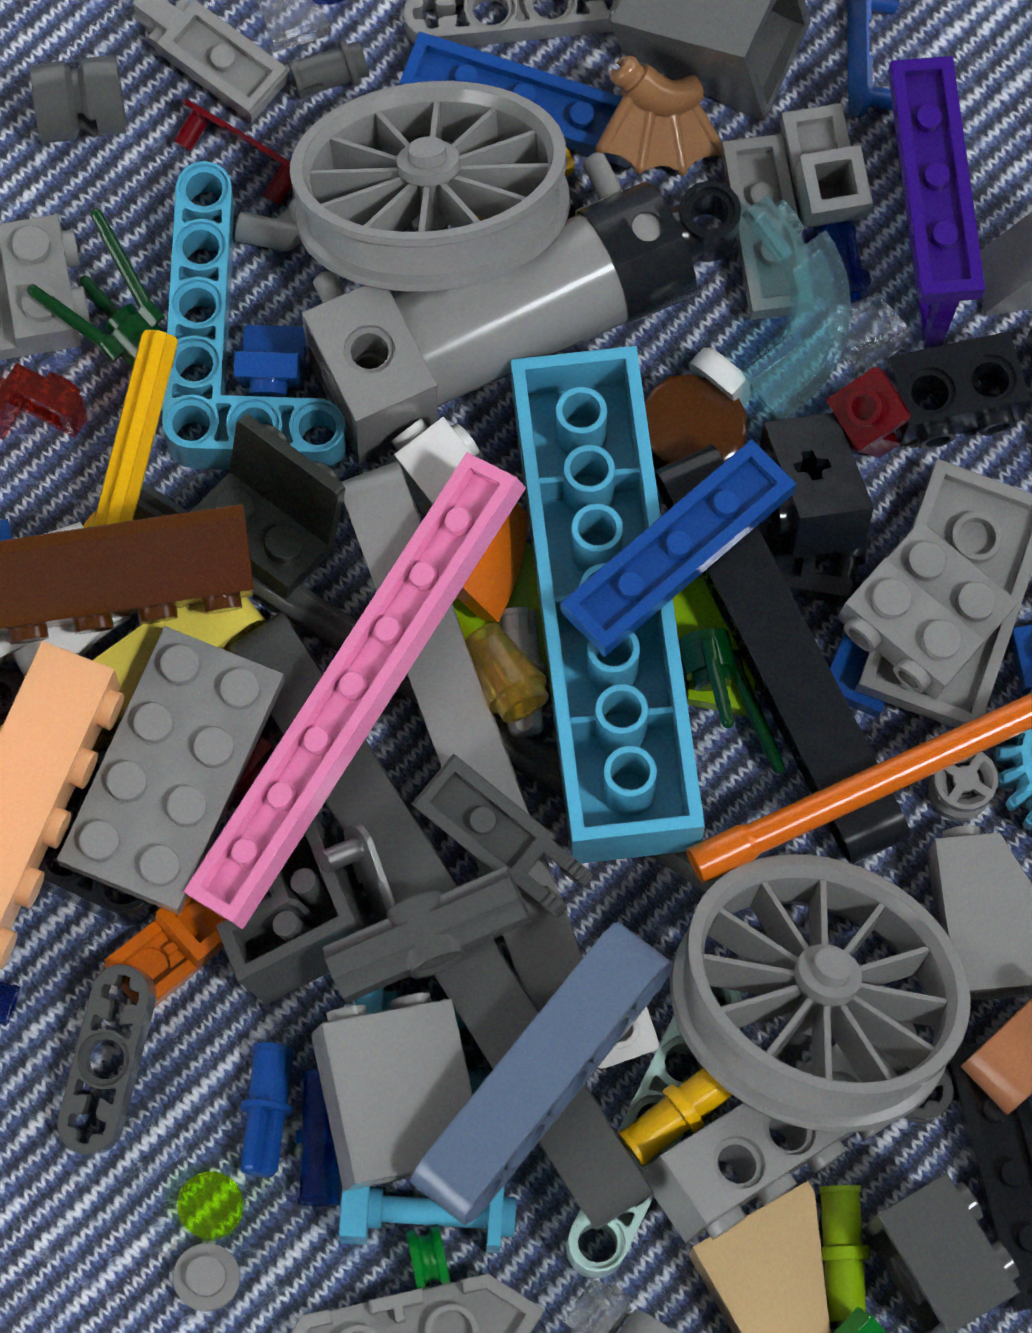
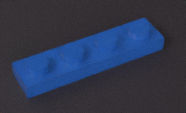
M421 31L417 35L399 85L428 81H461L490 85L514 92L533 101L552 116L563 133L567 149L589 156L597 153L595 149L596 144L622 99V96ZM604 153L608 162L626 168L630 167L619 156Z
M751 439L561 602L560 612L604 657L607 656L795 493L796 482Z

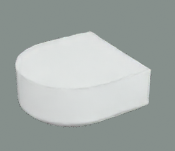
M703 347L688 364L696 376L708 379L731 400L735 401L739 398L744 406L752 397L747 375L716 350L710 347Z

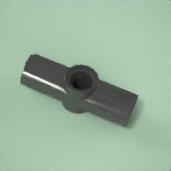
M505 866L444 894L440 891H429L407 898L388 911L387 919L365 929L358 930L322 948L331 977L342 998L349 1003L410 975L413 978H424L441 973L460 963L467 956V950L514 929H518L530 923L531 920L520 890L510 870Z

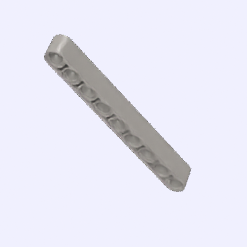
M399 461L341 482L346 489L343 501L376 590L379 589L422 522ZM451 604L407 673L439 762L442 767L454 753L531 816L453 604ZM543 854L528 874L542 886L547 885L561 897L546 855ZM475 857L481 876L493 872ZM517 886L527 907L531 922L507 932L503 936L520 982L540 1012L583 959V955L566 910L557 918L522 888Z

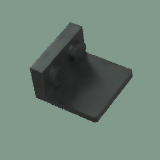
M245 414L236 423L228 474L190 512L243 504L252 574L283 598L287 599L333 550L346 489L330 467L319 461L312 462L293 448L285 435L276 427L270 424H261L249 414Z

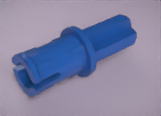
M260 1042L253 1045L252 1071L247 1100L241 1101L240 1110L247 1114L240 1169L242 1173L249 1176L268 1178L273 1177L278 1170L284 1118L291 1117L293 1113V1107L288 1104L295 1049L289 1048L285 1044Z

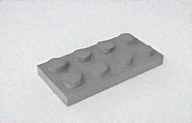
M937 459L932 467L910 532L921 520L1017 599L1019 603L936 700L925 691L917 693L906 687L893 671L894 665L876 650L868 652L855 691L956 728L985 714L1032 574V493Z
M164 626L57 858L59 865L180 915L188 898V895L183 891L209 852L285 683L284 674Z

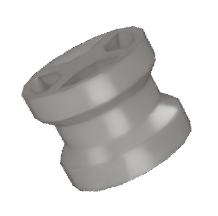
M980 752L932 774L928 782L929 800L933 808L945 818L953 821L973 819L986 809L989 801L993 798L998 786V772L993 761L984 752ZM972 792V794L962 795V793Z

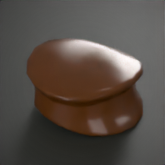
M690 374L670 376L653 387L649 396L644 401L655 469H659L709 444H713L717 448L725 462L744 446L748 433L747 413L740 399L731 400L705 377Z

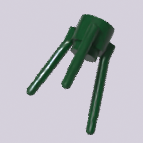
M94 208L90 216L139 310L132 303L119 309L90 277L82 276L79 281L80 285L84 286V290L90 295L91 299L109 318L103 326L109 334L107 336L37 285H29L27 293L54 315L99 346L112 362L121 357L133 369L141 334L145 330L164 331L158 324L165 316L150 300L103 212L98 208Z
M706 628L682 636L679 639V646L682 656L681 662L687 705L689 682L693 681L696 691H713L721 724L724 728H731L734 725V718L727 686L733 680L772 770L777 774H781L785 770V765L745 674L741 652L739 650H732L728 630L724 628Z

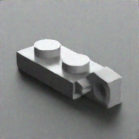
M134 0L132 2L135 12L133 17L151 32L147 36V42L157 50V53L251 123L290 80V71L286 66L196 0H193L191 3L186 0H179L175 6L167 0Z

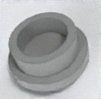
M211 1243L195 1245L186 1250L175 1264L173 1271L175 1291L182 1302L194 1310L210 1312L221 1309L234 1298L240 1285L239 1266L233 1255L219 1245Z

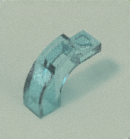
M767 194L741 215L783 271L790 291V312L786 326L774 345L743 368L741 373L749 382L751 395L769 419L777 421L787 418L812 398L834 370L846 342L850 324L851 302L847 273L837 247L828 232L824 230L805 244L798 235L804 230V226L793 209L783 199L775 204Z

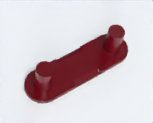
M184 98L182 103L192 110L173 141L192 152L209 122L212 121L280 163L279 168L262 195L281 206L292 188L290 161L187 98Z

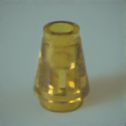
M498 623L486 624L468 636L465 643L470 650V655L489 710L492 713H499L504 722L512 723L532 715L546 703L549 697L544 688L547 681L546 677L507 633L502 630Z

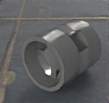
M116 54L82 58L78 68L71 69L65 61L30 65L32 94L41 144L76 140L80 130L87 129L93 137L127 133L124 99Z

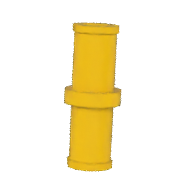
M704 1067L678 1087L671 1083L662 1090L664 1096L662 1100L628 1127L617 1132L622 1142L643 1167L649 1163L650 1159L686 1131L690 1130L695 1134L704 1127L705 1124L702 1119L733 1095L721 1086Z

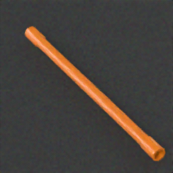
M1032 693L745 825H736L686 848L688 860L696 877L701 884H705L739 866L754 861L760 854L1032 729Z

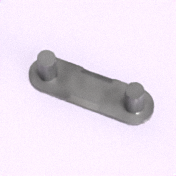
M354 822L345 828V841L320 851L318 859L321 867L327 873L352 863L358 882L363 884L375 921H373V924L387 919V913L395 906V902L370 834L364 826Z

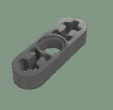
M127 965L110 966L96 977L91 988L57 1121L58 1133L62 1142L70 1150L79 1154L104 1153L117 1144L123 1132L157 996L153 980L146 972L139 968ZM126 977L131 978L129 983L130 989L139 992L137 1004H126L122 1010L119 1024L133 1025L130 1037L120 1031L98 1030L101 1018L106 1021L115 1022L118 1002L109 998V990L111 986H122ZM106 1040L117 1043L124 1054V1064L121 1071L110 1079H102L97 1076L90 1063L93 1049L99 1043ZM84 1083L96 1089H116L114 1101L108 1098L99 1099L96 1118L106 1122L104 1133L92 1134L89 1142H85V1130L76 1127V1119L78 1115L90 1114L95 1095L82 1094Z

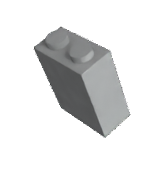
M429 992L416 993L396 998L391 1001L392 1010L374 1014H367L366 1005L343 1007L326 1013L328 1022L322 1023L311 1033L344 1192L412 1178L419 1162L473 1096L452 999L432 1002Z

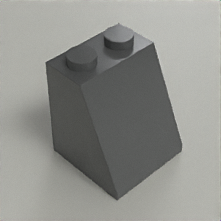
M614 0L610 10V25L613 27L624 55L634 56L640 63H647L655 70L675 80L695 75L701 82L705 95L761 121L766 120L811 23L805 0Z

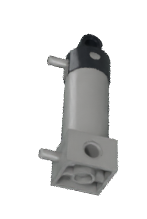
M594 153L584 160L583 168L600 200L577 209L575 216L566 220L562 231L546 250L527 264L508 274L480 284L457 289L429 292L403 291L392 296L390 290L366 285L345 293L335 273L324 271L318 274L313 281V285L322 304L302 312L306 358L326 399L338 406L344 415L347 441L358 463L395 448L391 441L419 419H422L429 428L437 422V407L510 375L511 359L558 354L620 325L628 326L693 297L697 292V278L692 259L701 262L720 260L730 253L735 244L742 209L738 196L730 187L721 182L704 181L690 187L683 195L680 204L669 208L657 189L646 181L623 191L605 155ZM704 214L712 215L718 218L723 225L715 229H705L697 225L693 219Z

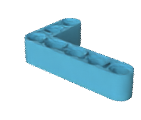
M208 161L195 162L184 168L180 173L175 190L167 333L177 338L178 347L163 402L162 423L168 452L174 461L184 467L230 470L236 423L245 414H249L261 424H270L280 430L288 439L290 445L312 462L319 461L333 469L344 459L347 450L345 419L338 406L328 400L319 398L225 395L235 208L231 180L225 169L216 163ZM204 192H211L220 196L218 201L210 206H199L191 202L195 196ZM200 249H209L217 253L214 260L205 264H196L188 260V257L193 252ZM204 306L215 311L211 318L204 322L196 323L184 318L185 314L194 307ZM195 364L206 365L212 369L210 374L200 381L193 382L180 376L185 368ZM188 423H201L209 428L207 433L198 440L188 441L177 436L178 431ZM313 427L328 428L334 433L330 441L321 445L309 444L302 438L305 432Z

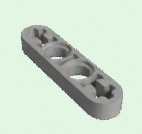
M407 0L404 6V30L407 38L413 44L419 31L467 47L614 32L613 27L610 25V10H607L605 2L601 0H583L585 14L581 15L576 14L578 0H563L567 5V10L562 16L555 19H546L539 16L533 7L536 0ZM496 1L506 8L508 15L499 24L486 25L479 22L473 12L482 2ZM464 5L465 26L457 27L456 6ZM435 10V15L439 18L438 27L433 29L426 27V22L423 20V11Z

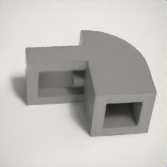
M842 103L782 113L779 123L786 149L798 220L801 226L809 228L866 218L873 205L861 145H850Z

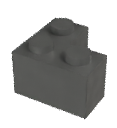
M316 817L271 885L274 896L258 905L244 929L239 928L228 920L216 925L237 981L266 1005L329 973L322 947L372 925L348 865L330 873L325 872L321 867L318 853L338 844V840Z

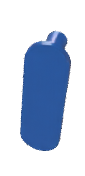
M847 0L848 107L852 117L862 118L867 113L869 107L893 111L890 89L873 86V60L869 47V22L872 20V11L894 15L898 9L899 0Z

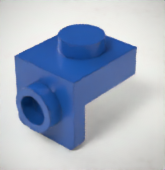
M277 325L245 326L243 332V351H235L234 377L241 387L249 388L250 395L262 397H286L287 389L304 390L306 349L303 327Z

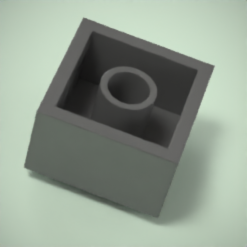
M947 1173L878 1213L862 1229V1232L924 1333H954L1020 1292L1013 1281L1019 1277V1272L1012 1257L999 1241L990 1244L977 1223V1220L981 1219L983 1214L975 1197L963 1182L954 1185Z

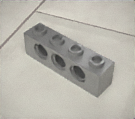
M871 1043L893 1078L898 1077L878 1047ZM837 1044L832 1046V1080L861 1082ZM812 1059L797 1069L813 1075ZM742 1103L660 1155L643 1172V1175L654 1192L652 1195L685 1243L705 1230L714 1240L746 1218L740 1207L752 1199L758 1197L762 1204L766 1206L797 1184L791 1174L808 1164L812 1171L817 1173L846 1153L847 1149L841 1141L855 1132H826L794 1126L774 1119L746 1103ZM888 1125L857 1132L865 1141ZM769 1128L779 1131L786 1138L789 1150H784L773 1142ZM718 1161H724L734 1168L738 1175L739 1184L727 1180L722 1175L718 1167Z

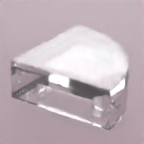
M255 0L274 52L331 35V25L327 17L312 0Z

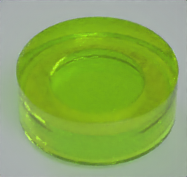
M203 1172L193 1176L184 1184L178 1196L177 1211L183 1226L190 1234L201 1240L216 1241L228 1237L239 1227L245 1213V1202L239 1186L229 1176L219 1172Z

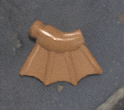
M629 55L620 58L616 62L620 68L610 71V79L614 85L620 87L619 92L622 99L596 144L595 149L597 153L619 156L633 168L636 174H642L645 170L660 166L675 170L680 176L686 175L687 170L703 157L717 156L722 158L720 152L722 142L700 104L704 99V90L701 82L695 75H689L677 80L669 79L649 64H640L638 59Z

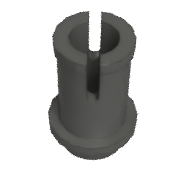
M342 39L339 40L340 47L298 61L288 62L300 100L349 82L352 83L353 87L360 86L359 79L369 76V70L359 41L347 44L346 40Z

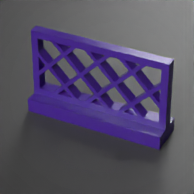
M953 56L892 60L888 69L894 115L893 123L924 348L943 345L959 301L982 299L986 290Z

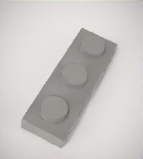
M783 134L722 141L720 152L726 185L738 196L742 208L736 241L750 319L757 320L812 312L814 301Z

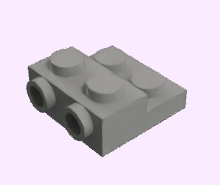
M58 214L0 224V360L82 346L81 335L77 330L54 315L27 293V287L35 284L90 323L84 286L72 288L69 271L70 267L80 266L74 229L62 231Z
M920 520L889 557L884 558L847 600L837 619L845 624V633L857 646L868 652L876 650L894 665L893 671L906 687L917 693L925 691L936 700L1013 611L1019 601Z

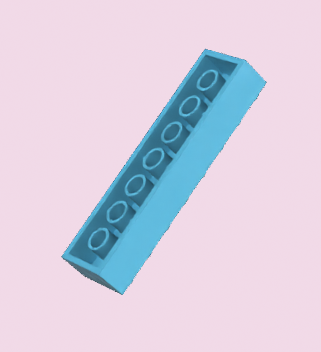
M637 346L511 359V391L523 485L526 487L524 493L571 856L580 863L686 852V848L703 841L705 824L673 599L605 657L560 612L561 602L661 517Z

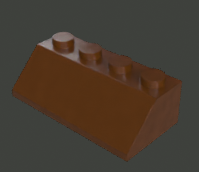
M243 504L0 541V636L9 634L10 644H24L49 638L48 628L74 624L75 634L106 631L114 628L112 618L136 614L139 616L140 624L170 621L178 618L177 608L203 604L204 614L230 612L241 609V598L252 597L254 592Z

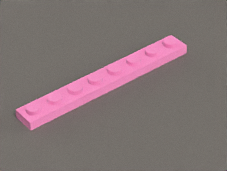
M466 452L183 892L239 928L244 929L525 491L526 487L517 477Z

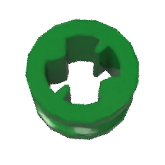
M439 1224L431 1225L429 1232L424 1235L417 1234L414 1229L407 1230L406 1236L417 1289H425L426 1283L432 1279L440 1281L442 1285L449 1284L450 1279Z

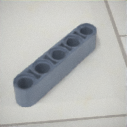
M616 922L612 924L595 942L428 1150L416 1167L411 1183L463 1225L467 1226L472 1223L486 1209L658 993L673 968V962L621 923Z

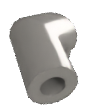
M295 195L292 196L289 208L276 218L240 212L235 230V241L279 251H290L301 244L302 241L298 234L296 222V205L298 201Z

